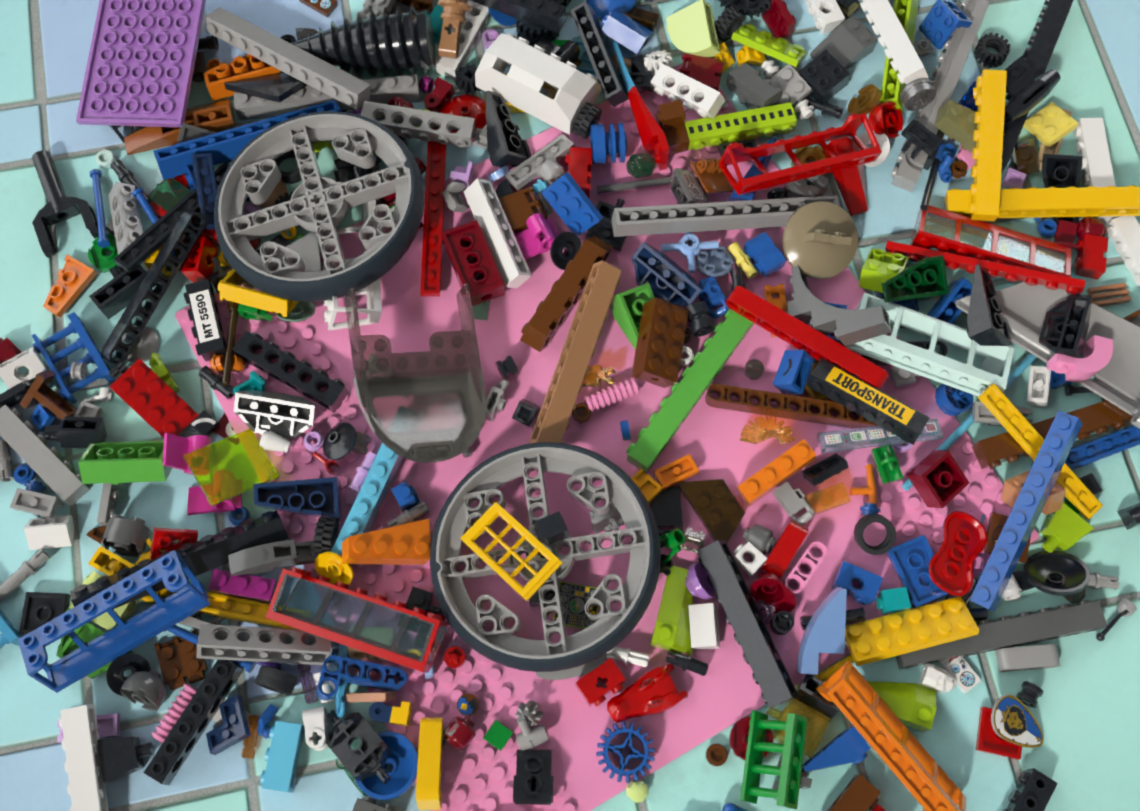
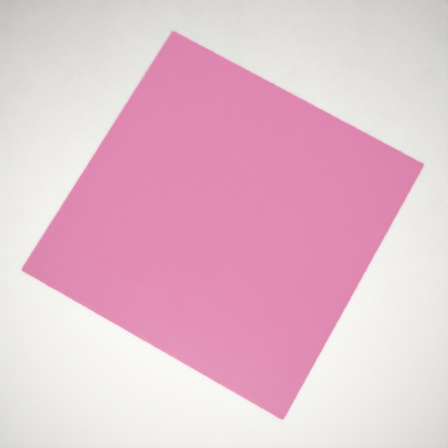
M682 63L673 67V69L679 72ZM719 87V90H718V91H719L723 96L726 97V95L723 93V91H722L721 88ZM638 91L655 121H657L656 113H658L659 105L672 102L665 94L661 96L655 91ZM727 97L728 105L725 108H720L716 116L737 112ZM629 99L616 107H613L606 100L596 105V107L602 110L598 124H603L605 132H609L610 123H613L615 132H617V124L623 123L627 136V152L624 163L619 162L618 154L616 155L615 163H612L610 155L606 156L605 164H593L591 162L590 201L595 207H597L599 200L615 206L619 198L621 201L622 199L625 201L622 208L678 205L670 189L671 184L597 194L596 187L669 176L672 181L673 170L676 168L692 171L695 177H698L690 163L698 162L700 159H721L718 150L719 146H708L699 150L692 149L669 155L667 169L659 170L658 164H655L653 161V155L651 156L643 148ZM683 106L686 114L685 121L704 118L696 110L692 109L690 111ZM551 127L527 139L526 142L532 156L562 134L573 142L575 147L591 148L590 136L584 139L573 131L568 135L555 127ZM755 138V141H756V143H757V146H759L760 143H759L758 140ZM566 156L558 161L564 168V172L569 168L568 165H565ZM490 158L474 165L471 184L477 178L489 180L488 175L501 167L493 166ZM752 160L737 163L743 178L753 165ZM770 160L766 170L770 173L778 171V168ZM733 164L728 165L727 169L738 183V177ZM515 166V167H510L509 170L511 171V170H513L514 168H516L517 166ZM505 175L491 182L495 192L498 185L506 180ZM536 177L519 190L512 184H510L513 193L522 189L533 187V184L537 183L538 179H541L542 182L544 180L541 177ZM450 178L445 180V190L448 184H450ZM701 184V189L703 193H706ZM786 184L758 190L753 200L768 199V192L776 188H784ZM466 189L460 193L469 207L464 213L450 210L444 199L443 232L475 221L464 194ZM533 192L536 199L541 203L540 207L543 213L547 215L548 219L551 218L559 234L571 232L545 197L540 198ZM733 192L706 194L709 198V203L728 202ZM423 209V216H422V219H421V222L423 223V225H424V209ZM363 221L354 224L350 227L363 225ZM423 226L418 229L412 244L404 256L389 272L380 278L382 314L378 323L328 330V324L324 322V313L327 310V306H324V301L311 302L315 306L314 315L300 322L281 320L274 311L267 312L268 315L273 316V321L243 319L238 314L235 344L245 331L251 334L255 332L262 336L265 342L269 343L271 341L279 346V350L291 352L295 355V359L300 362L302 360L308 362L312 369L324 371L328 374V378L333 381L335 379L345 384V389L348 393L336 412L333 413L245 362L243 371H232L229 385L233 388L249 380L250 372L255 371L264 378L266 382L265 391L300 396L316 405L314 425L294 439L285 438L291 441L290 449L286 453L263 450V447L259 446L262 434L254 433L234 413L235 395L231 399H227L219 391L213 390L260 482L270 483L337 477L341 482L342 521L338 522L339 536L358 495V492L353 491L348 486L355 477L356 469L361 466L367 452L369 451L377 455L382 444L366 421L358 401L353 380L355 377L356 380L368 379L358 368L367 362L371 353L393 368L392 375L395 377L470 373L473 368L477 387L484 404L492 386L496 387V384L502 380H508L509 386L504 393V398L507 400L505 409L497 413L494 422L485 419L478 437L470 446L473 455L464 458L461 453L452 459L436 463L416 462L403 458L369 531L389 528L390 526L387 522L403 513L391 489L406 481L408 487L413 486L420 502L424 501L430 511L414 520V522L429 519L431 543L432 534L441 509L458 483L470 471L490 457L507 449L529 443L582 297L581 294L578 303L569 309L563 325L554 331L548 346L541 352L520 341L523 335L521 333L523 326L531 320L539 303L545 300L554 282L559 280L565 271L554 265L550 250L525 260L532 276L518 288L505 287V295L490 300L487 320L468 319L469 306L443 243L440 297L420 295ZM785 226L692 232L693 235L698 237L700 242L718 241L719 246L725 247L726 251L730 254L731 252L728 250V247L732 243L738 242L744 251L745 242L763 232L767 233L774 245L785 257V266L766 278L758 273L754 278L748 279L742 270L743 283L746 284L747 290L764 300V285H771L772 287L777 286V284H784L786 303L793 300L792 292L794 290L790 282L792 266L784 254L782 242ZM525 228V229H523V230H520V231H518V232H515L514 235H516V234H518V233H520V232H522V231H524V230H526V229H528V228ZM588 230L578 236L581 242L585 240ZM359 232L338 235L345 259L359 257L364 253V246L359 238ZM685 233L627 236L621 252L612 249L606 260V263L622 270L620 283L615 288L613 295L615 296L639 286L636 280L632 256L643 242L661 251V244L679 243L685 236ZM680 251L662 252L689 273L687 258ZM733 257V259H734V266H733V268L735 269V275H737L736 267H738V266L736 265V260H735V258ZM697 265L696 272L689 273L698 284L700 280L710 277L701 273ZM848 267L841 273L826 279L806 277L808 287L816 298L822 302L847 305V309L850 310L857 309L863 294L866 293L863 288L859 287L858 280ZM730 272L723 276L715 277L726 300L732 293ZM241 285L242 287H246V288H250V289H253V290L261 291V290H258V289H255V288H251V287H247V286ZM216 292L214 294L227 345L230 313L227 309L228 300H225V298L220 300V293ZM772 294V298H778V295ZM366 295L338 298V307L367 309ZM699 296L693 303L700 302ZM723 305L712 309L713 312H714L715 310H717L718 308L722 307ZM190 306L176 312L175 317L201 367L208 366L214 373L223 376V371L217 373L211 368L210 361H205L202 356L197 354L195 345L198 344L197 338H194L191 327H194V323L190 321L187 311L190 309ZM610 307L607 311L608 317L601 328L602 334L594 347L596 349L595 354L588 364L589 371L583 378L582 390L577 395L576 405L579 403L585 404L584 396L586 395L589 397L591 393L596 394V391L607 390L609 386L612 388L614 384L618 385L619 382L624 383V380L629 381L632 378L636 350L615 320ZM337 312L334 324L366 319L367 314ZM726 313L717 319H713L715 327H717L719 322L724 323ZM754 323L711 385L722 384L781 393L773 385V381L785 350L799 349L778 337H771L770 332ZM713 331L701 337H692L691 335L690 341L687 344H683V346L691 348L695 357L698 351L702 353L705 349L704 343L709 336L713 338L716 332ZM830 333L831 336L836 337L835 333ZM263 349L256 350L255 354L260 353ZM682 354L681 358L686 359L687 356ZM510 355L517 366L518 373L510 374L508 378L503 379L495 362L503 361ZM279 358L273 359L271 363H276ZM694 361L688 365H680L678 382H681L684 378L682 376L684 370L688 366L692 367ZM877 365L889 374L881 391L930 417L927 423H932L930 425L926 424L927 427L923 429L909 451L898 452L893 448L895 456L899 459L898 464L903 475L902 480L883 484L871 450L873 448L892 445L891 437L888 436L887 431L884 429L885 437L870 439L868 431L715 408L709 406L705 401L707 390L647 472V475L659 483L654 475L655 470L690 454L699 469V474L682 482L723 479L745 511L743 518L727 543L734 557L735 554L733 552L740 544L745 546L743 535L747 528L759 524L772 530L773 537L776 538L775 546L789 522L793 520L773 496L772 492L774 490L749 507L737 491V486L803 439L816 453V459L786 480L793 490L800 489L805 495L804 499L814 510L815 514L812 519L802 525L809 532L781 577L783 582L810 544L821 542L827 549V554L802 591L795 596L797 601L796 607L789 612L794 618L793 628L785 635L775 634L770 628V621L776 613L768 610L753 597L794 686L800 684L805 674L796 671L798 652L805 632L801 628L800 622L802 621H800V617L813 615L823 600L834 590L831 586L838 567L843 561L882 577L883 580L878 593L882 590L903 587L887 553L880 555L868 554L858 546L854 539L855 525L863 517L860 506L869 503L868 495H850V487H867L865 465L873 464L878 502L877 508L881 509V512L878 514L887 518L896 530V540L892 548L925 535L934 554H936L944 540V518L953 511L965 512L980 522L982 513L985 514L983 526L986 532L992 512L1009 516L1012 508L1001 501L1003 483L993 469L989 467L981 469L972 449L975 444L966 432L948 450L970 483L944 508L927 507L914 486L908 491L902 488L903 483L908 479L907 474L933 450H936L960 426L955 416H949L939 408L935 399L936 390L926 377L915 378V384L895 388L890 373L891 367L895 366ZM289 368L287 372L291 373L295 368ZM306 377L303 382H309L312 377ZM633 377L639 386V394L634 393L632 397L622 398V401L616 400V403L611 402L609 406L606 404L604 408L599 407V410L594 409L589 421L583 424L575 422L572 415H570L569 427L562 437L563 443L580 446L600 454L616 464L632 478L640 469L627 461L628 453L626 451L632 442L636 444L639 439L637 437L643 427L647 428L649 426L650 417L654 412L658 413L662 408L660 406L661 402L666 396L670 397L673 393L671 389L674 385L663 388ZM322 387L320 392L326 391L329 387ZM804 391L803 394H787L810 398ZM457 393L409 396L407 399L401 396L376 398L373 400L376 414L387 432L399 406L419 413L421 421L416 432L458 428L462 423L461 397ZM717 393L710 394L713 398H719ZM736 396L730 397L733 401H739V398ZM522 399L540 407L530 427L512 419L517 405ZM750 399L751 403L759 404L756 399ZM770 402L772 407H779L776 402ZM790 405L792 410H798L797 406ZM810 408V411L812 413H818V411L815 408ZM830 411L832 416H838L835 411ZM849 414L852 419L858 420L856 415ZM628 420L631 440H623L621 421ZM340 423H349L356 429L357 438L355 445L344 458L334 460L339 465V468L335 465L331 466L330 470L335 474L331 475L328 473L326 466L313 456L315 451L306 449L303 443L304 437L309 432L316 431L325 439L327 433L334 426ZM865 432L866 440H851L850 433ZM840 434L841 443H826L825 436ZM313 439L311 441V444H316L318 440ZM901 440L899 441V444H900V445H902V446L905 445V443H904L903 441H901ZM323 446L321 449L316 451L325 459L329 461L331 460L324 455ZM835 453L844 458L848 463L849 468L815 486L806 480L802 473L805 469ZM534 470L530 472L529 477H536L539 471ZM544 472L549 514L560 512L571 538L595 534L590 517L592 510L573 498L567 488V481L571 475ZM522 476L497 488V490H500L506 499L504 510L527 529L530 527L524 477ZM601 480L593 482L594 487H600L603 484ZM577 483L573 485L572 490H580L582 484ZM535 490L531 497L536 498L540 496L541 491ZM680 490L685 542L680 545L681 551L677 552L671 560L673 566L689 569L694 563H700L697 551L713 543L714 540ZM494 497L491 504L498 503L500 497ZM598 500L595 506L603 507L606 501ZM473 501L471 508L477 507L480 501ZM804 507L795 515L798 518L807 512L806 508ZM537 510L534 514V517H541L544 514V511ZM277 511L290 540L294 539L295 543L314 541L316 523L320 517ZM498 516L490 529L496 535H499L508 523ZM877 522L869 524L863 532L864 541L871 546L881 544L887 535L886 528ZM625 524L620 526L619 530L626 529ZM512 527L502 537V540L512 547L520 534ZM658 527L661 530H674V527ZM1035 528L1031 533L1030 543L1039 538ZM486 532L480 535L474 542L484 550L494 538ZM625 537L622 543L625 545L631 544L632 537ZM605 540L602 543L603 548H609L612 545L611 540ZM462 541L460 556L476 554ZM498 542L490 551L505 548ZM583 544L581 547V551H589L591 549V544ZM563 547L560 554L567 555L570 552V547ZM666 547L661 548V554L668 555L672 551V549ZM811 549L813 556L820 557L818 550ZM984 550L975 559L973 578L983 572L991 555L985 553ZM770 551L769 553L766 552V553L763 554V555H764L766 558H768V556L770 555L771 551ZM630 552L575 561L571 571L561 582L597 588L607 575L616 574L621 578L624 585L629 569ZM526 553L520 555V557L524 560L526 558ZM750 554L743 555L746 562H753ZM508 558L501 565H505ZM430 560L424 565H351L354 577L348 587L350 590L355 591L357 587L368 591V596L374 597L375 594L387 597L386 602L394 604L396 600L406 604L414 586L433 593L429 605L440 608L431 580ZM483 560L480 561L478 569L484 568L487 564ZM315 563L303 564L305 570L311 572V577H318ZM460 564L457 568V572H463L466 568V564ZM800 565L801 572L808 574V568ZM738 566L749 591L753 582L758 579L761 572L767 573L761 569V566L750 578ZM519 573L514 577L522 587L528 583ZM659 573L656 589L643 617L627 637L616 646L624 649L629 647L632 651L648 654V666L643 667L631 663L626 665L623 661L612 659L626 679L623 683L624 688L615 694L612 691L605 696L606 700L597 707L595 704L589 706L575 686V682L585 675L562 680H546L539 678L536 672L506 667L475 651L454 631L451 625L433 662V678L425 679V672H420L392 661L361 660L400 668L406 672L407 681L399 691L395 692V699L383 703L394 707H401V701L413 704L410 725L401 726L386 723L385 725L389 732L399 733L409 739L417 752L419 748L421 718L443 717L444 732V729L454 717L459 716L462 719L465 717L457 709V701L462 695L472 694L479 702L478 711L472 716H467L475 724L473 729L476 731V736L465 749L458 748L456 750L445 740L442 751L441 770L442 808L441 810L430 811H591L626 789L629 783H626L625 776H622L621 782H617L618 774H615L610 779L609 775L612 771L610 769L606 773L602 771L607 765L606 763L598 764V761L604 758L603 756H596V752L603 751L602 748L597 747V743H605V741L601 740L600 736H609L606 733L607 728L614 732L613 724L616 722L611 718L607 710V702L621 694L644 673L654 668L671 664L665 662L666 656L675 659V657L667 654L668 650L650 646L667 578L664 573ZM498 574L463 579L467 593L475 607L476 601L481 595H490L521 620V630L514 636L531 640H545L541 606L530 607L529 600L526 601ZM852 580V586L860 589V583ZM616 581L610 582L608 589L616 590L619 583ZM312 582L323 603L330 588ZM788 582L790 589L797 590L795 582ZM337 590L326 610L336 629L350 633L351 627H356L368 601ZM716 591L715 596L708 600L693 596V605L714 603L718 606L721 648H693L691 658L708 664L706 675L702 676L689 670L683 671V668L673 664L675 669L669 672L678 692L686 690L688 697L662 713L633 717L623 721L628 729L630 723L633 722V730L635 731L639 726H642L640 734L649 733L645 740L653 739V743L648 745V748H655L654 753H649V756H653L655 760L653 762L647 760V763L652 768L648 770L643 767V770L646 772L644 777L639 772L637 773L640 780L752 713V710L755 711L765 705L761 695L762 690L753 679V671L750 664L748 665L744 660V651L734 638L735 632L732 625H729L726 621V612L716 599ZM847 595L846 610L863 607L866 615L863 617H866V620L889 615H881V611L877 609L875 601L870 605H863L856 602L855 598ZM938 599L933 600V601H931V602H928V603H926V604H924V605L932 604L933 602L937 601ZM485 602L482 609L484 611L489 610L492 602ZM615 602L611 606V610L615 612L622 608L620 602ZM374 603L362 627L394 628L396 638L400 630L397 625L403 612ZM598 606V612H597V614H598V613L600 612V610H601V607H600V606ZM555 612L548 615V621L553 622ZM509 619L506 622L507 629L515 626V619ZM862 621L851 622V623H847V624H854V623H859V622H862ZM489 622L485 626V632H490L494 629L493 622ZM422 623L423 626H426V627H429V628H432V629L434 628L433 626H430V625H427V624ZM440 626L438 631H442L443 626ZM565 626L566 637L584 629ZM407 630L397 647L399 651L405 653L416 649L422 654V658L423 653L426 651L414 646L418 634ZM553 634L550 639L551 643H558L561 639V634ZM453 646L460 647L466 656L463 666L457 669L448 667L444 661L445 651ZM845 647L844 654L819 653L818 672L850 653L849 648ZM370 672L371 679H380V675L377 672ZM386 674L385 679L383 680V682H386V680H387L386 677H387L388 674ZM394 676L395 684H398L397 676ZM599 679L597 688L603 687L605 689L606 680L600 681ZM366 687L367 690H368V692L386 691V690H381V689ZM529 700L535 701L540 705V711L544 712L538 726L545 725L549 740L533 749L527 750H552L551 776H554L553 803L551 805L513 803L514 775H516L517 750H521L517 744L516 736L522 732L517 722L518 717L515 714L521 702L526 704ZM495 720L513 732V735L502 751L483 739ZM616 723L618 728L622 729L621 723ZM626 734L614 737L609 744L622 745ZM633 736V748L644 753L640 741ZM628 741L625 748L619 750L620 754H622L621 756L624 757L623 763L628 755H632L631 750L629 751ZM608 751L609 760L619 769V757ZM628 760L625 771L637 768L642 760ZM633 775L630 776V781L634 780Z

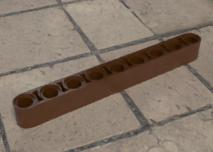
M722 384L710 385L705 396L706 403L715 408L865 431L877 430L880 427L866 420L861 415L848 410L838 402ZM717 393L719 398H713L710 394ZM736 396L739 398V401H733L730 397ZM750 399H756L759 404L751 403ZM770 402H776L779 407H772ZM790 405L797 406L798 410H792ZM810 408H815L818 411V413H812L810 411ZM830 411H835L838 416H832ZM849 414L856 415L858 420L852 419Z

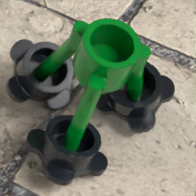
M658 528L660 548L672 549L668 555L661 554L659 573L669 576L671 574L670 568L673 566L671 558L681 551L680 545L684 544L685 536L679 529L671 531L670 529L661 530Z

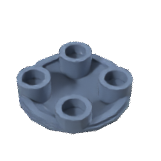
M719 246L716 249L700 251L697 254L696 265L698 270L707 276H723L733 268L734 259L726 251L725 247Z

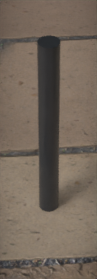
M935 158L931 165L920 209L923 211L927 210L940 165L938 158Z

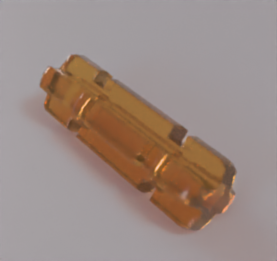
M258 715L248 716L247 721L251 736L244 739L243 745H245V748H242V758H254V747H256L258 738V719L260 717Z

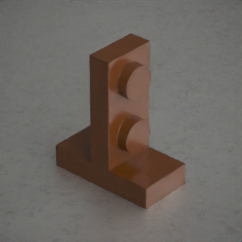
M51 370L37 375L20 402V405L25 409L35 406L39 402L40 405L48 408L60 420L65 416L73 417L77 411L74 406L48 387L56 375Z

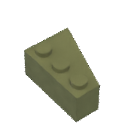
M949 100L938 109L934 125L951 140L954 138L962 145L961 148L965 151L968 150L972 153L973 148L976 147V141H973L974 130H977V123H974L976 111Z

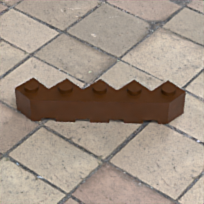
M594 235L582 242L580 250L573 260L571 259L568 262L566 270L559 280L554 282L545 300L539 303L531 320L523 326L521 330L523 335L520 341L539 352L548 346L554 331L563 325L569 309L578 303L593 264L602 260L606 262L613 246Z

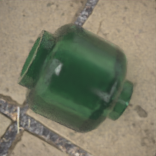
M648 153L633 154L626 163L627 171L634 178L648 177L653 173L655 160Z

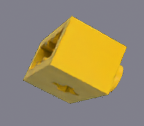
M102 546L98 548L88 563L108 576L116 574L120 569L135 566Z

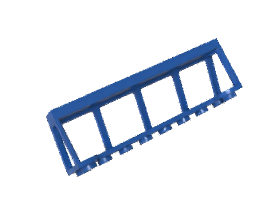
M173 550L19 638L18 642L27 674L58 693L110 663L115 658L129 652L210 605L206 590L177 551ZM161 580H163L166 589L175 592L165 599H162L152 587ZM146 590L155 600L156 604L129 620L123 621L113 608ZM105 612L118 624L115 628L89 643H85L74 631ZM68 634L79 648L56 662L48 664V655L45 647ZM44 669L48 679L38 672Z

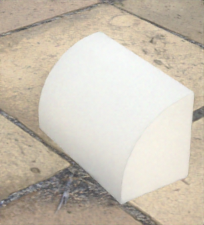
M72 515L30 519L24 527L29 550L72 546L74 540Z
M714 603L688 605L691 648H721L718 606Z

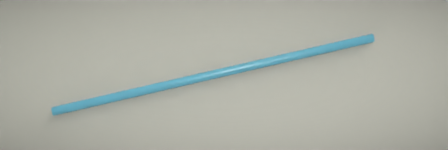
M1030 353L1009 374L1006 389L1037 358ZM973 412L936 450H948L973 424ZM909 478L902 485V488L906 491L913 486Z

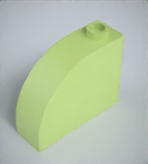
M699 0L666 17L667 32L672 43L685 54L708 58L720 53L712 6L705 0Z

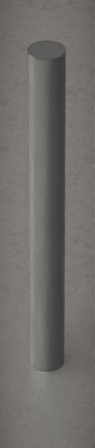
M669 176L597 186V194L671 184V178Z

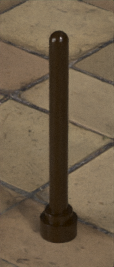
M232 301L227 303L230 320L222 384L224 386H228L231 380L234 355L232 349L235 346L239 303Z

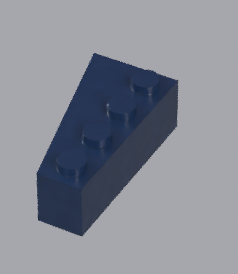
M337 477L253 484L254 505L259 508L313 517L338 518L339 521H342L341 482Z

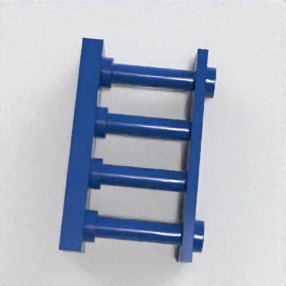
M73 312L67 315L71 321L68 327L43 341L36 334H33L32 337L35 341L33 343L35 350L39 354L42 353L51 371L56 374L55 378L61 386L60 394L65 400L69 399L75 404L77 400L73 393L99 378H105L109 384L115 381V379L108 373L111 369L102 358L100 350L84 323ZM72 333H78L80 338L77 339V342L52 356L50 355L47 347ZM81 348H87L89 353L77 362L79 364L84 362L87 365L95 363L98 368L95 369V372L86 376L85 380H79L68 386L64 378L70 375L71 365L59 371L55 363Z

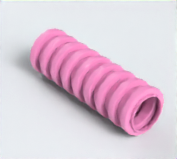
M632 377L629 381L624 380V383L614 384L612 388L610 386L607 387V390L602 389L601 392L596 391V394L591 393L589 397L587 395L584 396V402L588 405L591 412H594V409L604 408L606 404L609 406L611 402L616 403V400L622 401V398L632 397L634 393L639 394V386Z
M189 684L183 685L184 689L180 690V695L175 697L177 700L171 703L173 706L167 709L169 711L167 714H164V720H160V726H156V732H152L155 739L162 743L164 742L198 689Z

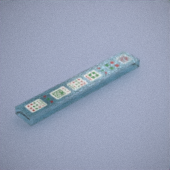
M938 419L928 420L916 442L942 439L943 433ZM880 426L821 432L817 435L821 453L909 443L903 441L895 434L885 431Z

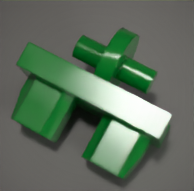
M891 444L871 450L883 484L903 479L898 464L899 459L895 456Z

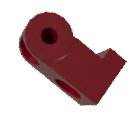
M437 77L434 81L435 89L431 94L425 96L424 104L425 109L439 113L442 106L454 95V88L452 84Z

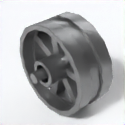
M921 78L905 86L900 93V99L908 111H916L930 104L935 99L937 93L928 78Z

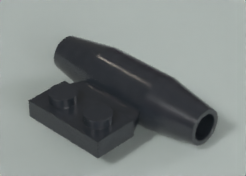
M1023 56L1004 70L1007 71L1006 93L1013 97L1005 106L1004 122L1011 123L1032 110L1057 85L1061 79L1060 74L1056 70L1051 69L1034 79L1033 69Z

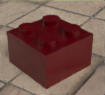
M933 450L907 474V477L926 506L932 508H944L970 483L949 450Z

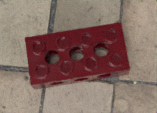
M477 220L441 232L443 245L469 307L505 295L504 283Z

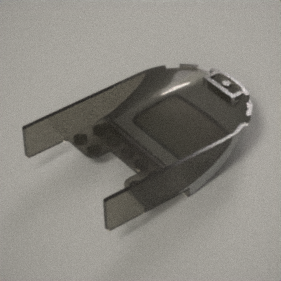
M464 284L456 295L461 330L433 333L429 339L430 351L392 353L391 342L388 337L384 335H361L355 288H350L345 297L354 369L353 380L362 412L370 428L381 442L394 453L406 459L423 463H436L452 459L463 453L474 443L485 422L487 410L486 394L468 284Z

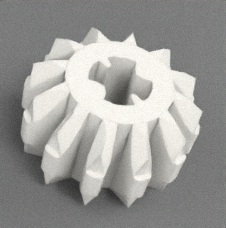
M666 50L652 51L651 54H646V57L643 59L645 71H653L654 76L662 64L672 69L674 66L672 56Z

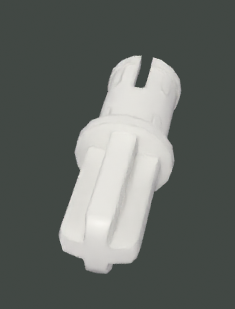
M615 646L606 655V658L623 661L626 665L631 663L647 667L649 663L648 654L632 651L629 647L624 649Z

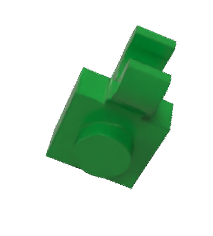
M243 304L238 306V312L243 319L260 321L261 319L273 321L274 319L272 315L267 314L268 311Z

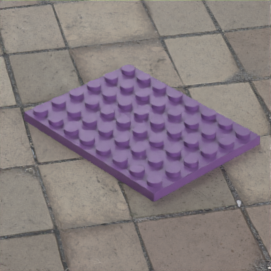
M100 0L76 122L79 125L181 127L182 123H185L206 0Z

